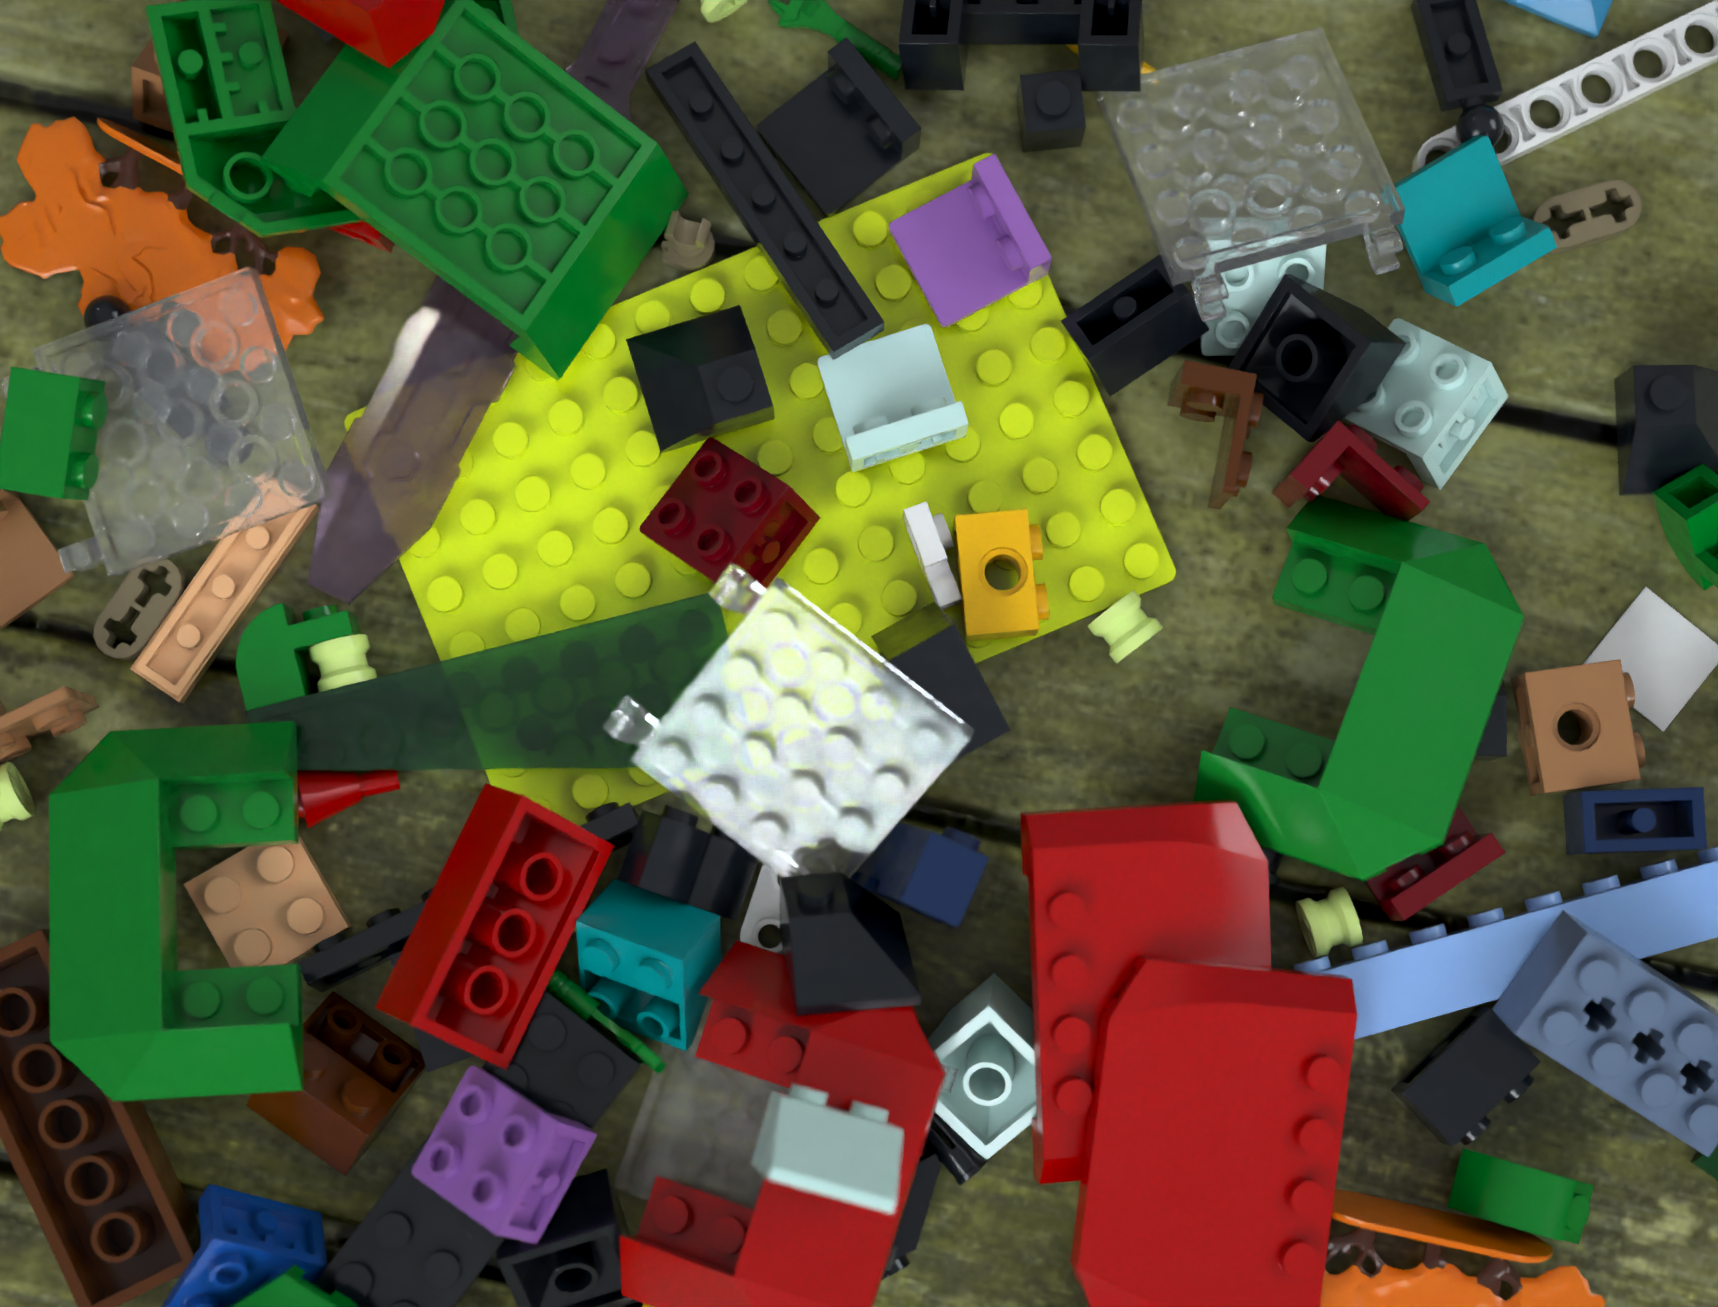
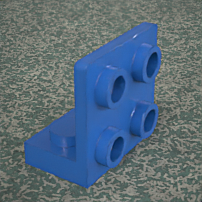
M208 1184L198 1200L201 1247L161 1307H227L294 1264L306 1271L301 1278L314 1284L327 1267L322 1213Z

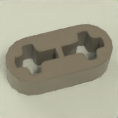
M1618 179L1607 180L1551 197L1542 202L1529 219L1544 225L1551 217L1552 212L1554 217L1560 221L1576 216L1578 223L1571 225L1562 234V239H1559L1556 231H1551L1557 248L1547 254H1563L1616 238L1625 233L1640 217L1642 210L1641 197L1637 190L1628 182ZM1606 196H1609L1612 204L1622 203L1625 211L1617 217V222H1615L1611 214L1592 218L1590 212L1597 210L1606 201Z
M149 556L140 560L130 570L95 622L93 637L97 647L105 655L120 661L136 660L188 587L185 572L176 563L162 556ZM167 569L169 573L165 581L172 586L170 592L166 596L155 593L144 607L142 603L151 591V587L145 582L146 577L151 572L160 576ZM139 611L140 614L131 627V631L137 636L135 642L132 645L121 642L115 648L113 645L116 642L117 636L110 631L113 624L119 622L126 625L135 613Z

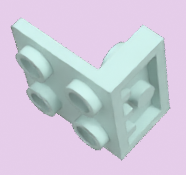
M1316 220L1199 221L1198 245L1204 259L1202 316L1209 328V331L1201 336L1200 348L1203 355L1235 356L1284 274H1291L1322 290L1324 289L1327 242Z
M1396 318L1389 325L1388 329L1402 339L1406 345L1376 392L1344 417L1342 421L1349 425H1356L1367 434L1406 453L1421 480L1441 490L1506 401L1508 394L1491 362L1405 320Z
M919 325L862 343L835 360L829 354L818 358L819 372L852 472L966 437L969 425L962 401L955 402L930 325Z

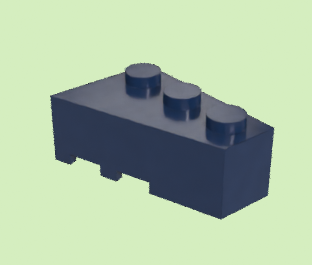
M871 814L844 874L876 895L946 927L957 928L990 857L977 852L982 841L947 826L942 834L939 835L930 830Z

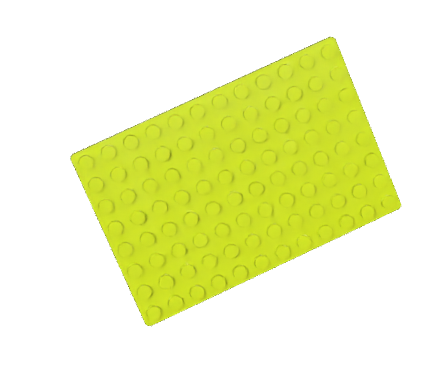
M992 153L981 154L817 222L884 321V331L865 342L923 324L931 326L955 402L962 401L969 423L966 437L852 472L817 365L818 358L829 353L758 247L739 253L611 306L558 381L510 347L347 415L344 422L346 431L492 786L521 794L574 824L581 826L587 823L586 815L602 805L618 802L619 806L630 802L635 807L893 699L889 689L887 690L870 659L872 656L880 653L871 636L934 602L926 576L922 572L903 521L904 509L923 502H927L932 516L942 513L947 523L954 547L946 549L945 552L958 589L953 534L955 515L1028 509L1029 525H1040L1043 559L1034 560L1033 569L1035 584L1045 583L1049 619L1039 620L1040 629L1035 636L964 642L976 664L1104 611L1133 590L1140 596L1164 586L1174 579L1176 575L1174 563L1089 367L1061 320L1066 318V314L1049 275L1047 274L949 327H942L889 231V224L893 220L970 181L973 164L989 157ZM740 305L759 358L773 403L775 419L714 438L788 484L820 516L819 521L749 613L733 603L705 576L640 532L641 524L706 440L668 452H660L626 341L628 338ZM995 561L985 568L987 582L997 590H1009L1018 583L1017 571L1008 562ZM960 604L942 610L955 624L964 641Z

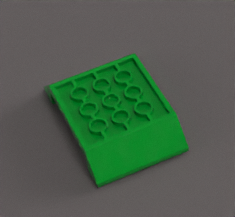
M445 0L434 33L389 69L346 43L260 158L262 163L310 198L317 188L320 187L515 332L516 336L509 346L557 381L563 376L668 225L671 212L677 211L689 195L655 140L473 0Z

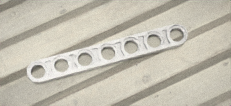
M1714 0L1493 107L1502 116L1504 132L1508 139L1507 149L1502 153L1496 154L1500 166L1512 162L1718 62V0ZM1698 25L1708 29L1714 39L1712 51L1703 54L1691 50L1684 38L1686 28ZM1641 50H1648L1657 54L1663 65L1661 75L1652 79L1639 75L1633 65L1634 54ZM1590 75H1598L1604 78L1611 88L1609 101L1598 104L1587 100L1581 90L1583 78ZM1538 100H1546L1553 103L1560 115L1558 125L1550 129L1540 128L1535 125L1530 118V105ZM1456 126L1431 137L1423 143L1413 159L1412 173L1425 166L1426 155L1431 151L1443 150L1449 152L1461 145L1456 134Z

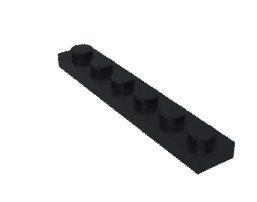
M696 41L645 69L647 82L831 358L835 360L884 331L883 319Z
M611 802L588 813L585 817L587 823L580 827L613 844L612 852L631 843L640 817L630 802L619 806L618 802ZM433 888L421 895L423 902L403 912H401L400 908H392L373 916L366 922L368 929L347 939L343 934L336 935L314 945L311 948L313 955L298 962L306 984L323 993L389 961V955L403 951Z

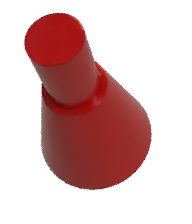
M395 766L362 774L341 771H297L298 819L305 818L307 829L360 803L364 797L399 790L400 785Z

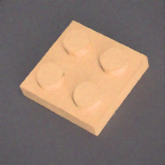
M300 835L299 844L248 846L184 884L231 968L290 964L311 952V948L317 943L332 936L340 935L352 927Z

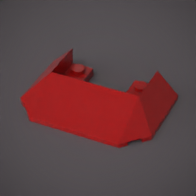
M736 940L698 993L713 998V1002L695 1057L791 1089L792 1083L826 1092L829 1094L826 1105L850 1111L853 1100L888 1110L889 1114L886 1122L892 1123L903 1130L898 1197L894 1214L768 1180L766 1177H764L755 1208L672 1178L656 1175L637 1235H620L622 1295L652 1307H873L942 1090L946 1072L936 1052L932 1051L917 1019L919 1017L913 1005L797 1016L784 955Z

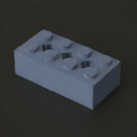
M1562 910L1492 1010L1516 1036L1709 1157L1718 1145V1010Z

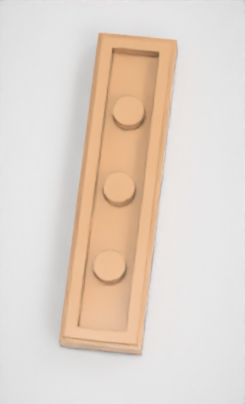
M267 472L130 669L176 701L184 704L320 508Z

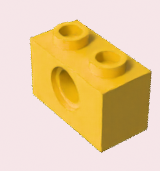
M1028 509L955 515L953 534L958 585L962 597L960 606L964 642L1035 636L1040 629L1039 620L1049 619L1045 583L1035 584L1033 561L1043 559L1040 525H1029ZM995 561L1008 562L1017 571L1018 583L1009 590H997L987 582L985 568Z

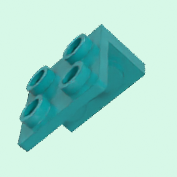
M1478 135L1384 190L1385 200L1425 293L1456 307L1557 248L1549 226L1520 215L1492 143L1487 136Z

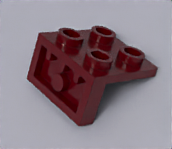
M1339 420L1314 444L1272 491L1273 495L1290 508L1301 497H1304L1311 503L1340 475L1385 515L1409 521L1422 512L1430 503L1421 493L1424 489L1423 484L1412 472L1401 465H1395L1392 468L1375 453L1378 445L1364 430L1353 424L1347 428Z
M710 437L706 439L641 524L640 532L705 576L733 603L749 613L819 521L820 516L788 484L715 438Z
M1457 806L1443 845L1422 855L1417 853L1386 868V872L1364 881V883L1390 921H1404L1505 854V851L1492 832L1478 835L1461 808Z

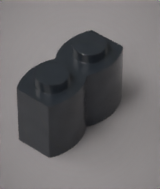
M664 805L661 815L642 810L618 880L737 921L761 852L744 846L747 835L713 823L710 833L695 828L698 816L668 805Z

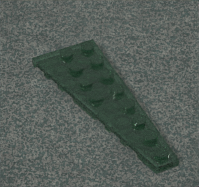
M717 591L245 711L248 723L296 722L297 771L747 768L761 765Z

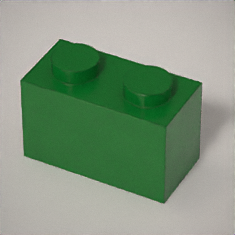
M11 366L0 441V489L59 499L88 500L89 491L94 487L99 474V460L95 454L98 429L103 426L108 411L107 397L104 394L105 381Z

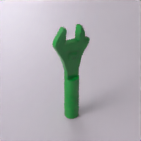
M767 0L772 10L780 17L778 22L780 27L808 28L828 35L837 43L847 37L869 64L893 80H898L903 74L900 55L880 44V42L853 24L845 21L832 10L825 0H791L788 5L778 0Z
M555 968L546 987L550 993L587 1022L592 1018L612 1033L622 1046L627 1047L632 1054L656 1073L660 1074L664 1071L667 1064L662 1061L660 1056L632 1035L630 1031L622 1029L599 1011L602 1005L601 1002L588 995L587 991L572 979H569L562 971Z

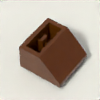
M332 991L303 1023L304 1091L251 1094L246 1106L346 1176L380 1135L425 1071L426 1065L420 1051L335 991Z

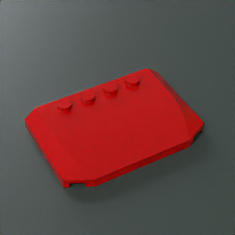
M1227 799L1020 812L1022 874L1028 877L1037 1107V1117L1032 1118L1034 1179L1039 1184L1081 1180L1089 1109L1093 1103L1092 1086L1101 1015L1112 997H1119L1136 969L1132 968L1139 955L1271 968L1268 860L1235 801Z
M1139 955L1132 968L1136 969L1119 997H1112L1101 1015L1092 1086L1093 1103L1089 1109L1070 1259L1076 1280L1082 1286L1088 1306L1320 1307L1358 1015L1352 979L1337 974Z

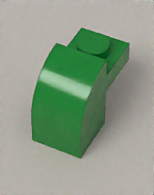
M1701 464L1652 492L1661 526L1671 548L1688 574L1705 591L1713 585L1718 588V475L1706 465Z
M282 602L258 614L243 632L236 653L237 676L246 711L260 716L316 701L305 655L309 654L308 649L318 643L339 637L361 634L357 617L347 610L339 612L338 605H326L303 612L304 621L297 623L294 610Z
M1462 1148L1447 1207L1522 1231L1579 1245L1583 1227L1589 1218V1203L1594 1185Z

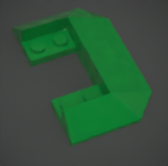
M187 0L146 6V17L186 189L260 238L364 221L320 187L317 188L310 198L260 161V158L298 109L294 105L270 0ZM473 0L519 35L511 0Z
M1318 495L1311 503L1307 502L1286 527L1292 545L1272 599L1277 606L1375 635L1336 741L1230 707L1213 753L1201 751L1193 802L1227 799L1235 801L1260 847L1364 882L1386 872V868L1417 853L1422 855L1444 844L1525 618L1485 543Z
M295 721L110 731L49 794L50 1042L112 1101L122 1102L304 1091L302 971L300 965L284 964L177 971L176 850L299 844Z

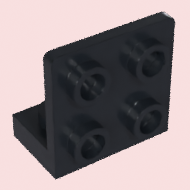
M847 37L828 51L827 71L757 125V132L826 217L836 214L920 147L921 127Z

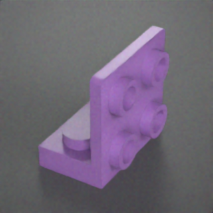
M995 153L973 164L970 181L893 220L889 224V231L942 327H949L1046 276L1052 261L1047 247Z
M472 1065L467 1069L414 1164L412 1175L493 1234L537 1244L598 1134L581 1122L544 1111L484 1069Z

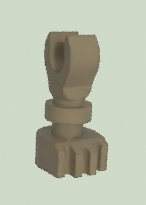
M672 211L664 233V238L667 241H662L661 250L665 251L662 255V262L688 273L708 267L713 262L716 253L715 241L710 232L711 223L702 218L701 223L689 221L682 218L679 211Z

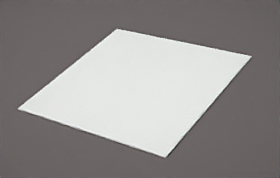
M1645 587L1583 664L1620 659L1623 673L1628 672L1633 681L1635 690V704L1633 708L1664 732L1717 666L1718 644L1650 589Z

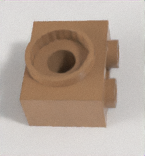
M1620 659L1526 672L1511 678L1518 719L1517 735L1524 755L1530 796L1619 784L1641 779L1639 768L1645 765V749L1639 732H1633L1629 712V708H1633L1635 704V690L1630 674L1628 672L1623 673ZM1563 713L1573 716L1581 727V736L1575 745L1564 742L1557 731V722Z

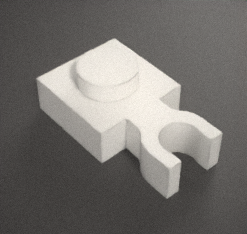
M927 502L904 509L903 521L922 572L926 576L934 602L941 610L960 604L962 597L950 570L945 552L946 549L954 547L943 514L939 513L932 516Z

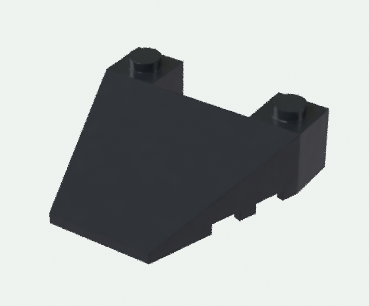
M1142 0L903 1L898 45L906 90H964L969 44L1078 45L1082 91L1141 92L1144 56Z

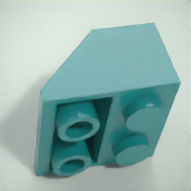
M614 879L576 920L580 987L587 991L588 995L602 1003L599 1011L619 1027L641 1034L654 1041L687 1051L693 1044L709 998L698 993L721 962L720 916Z

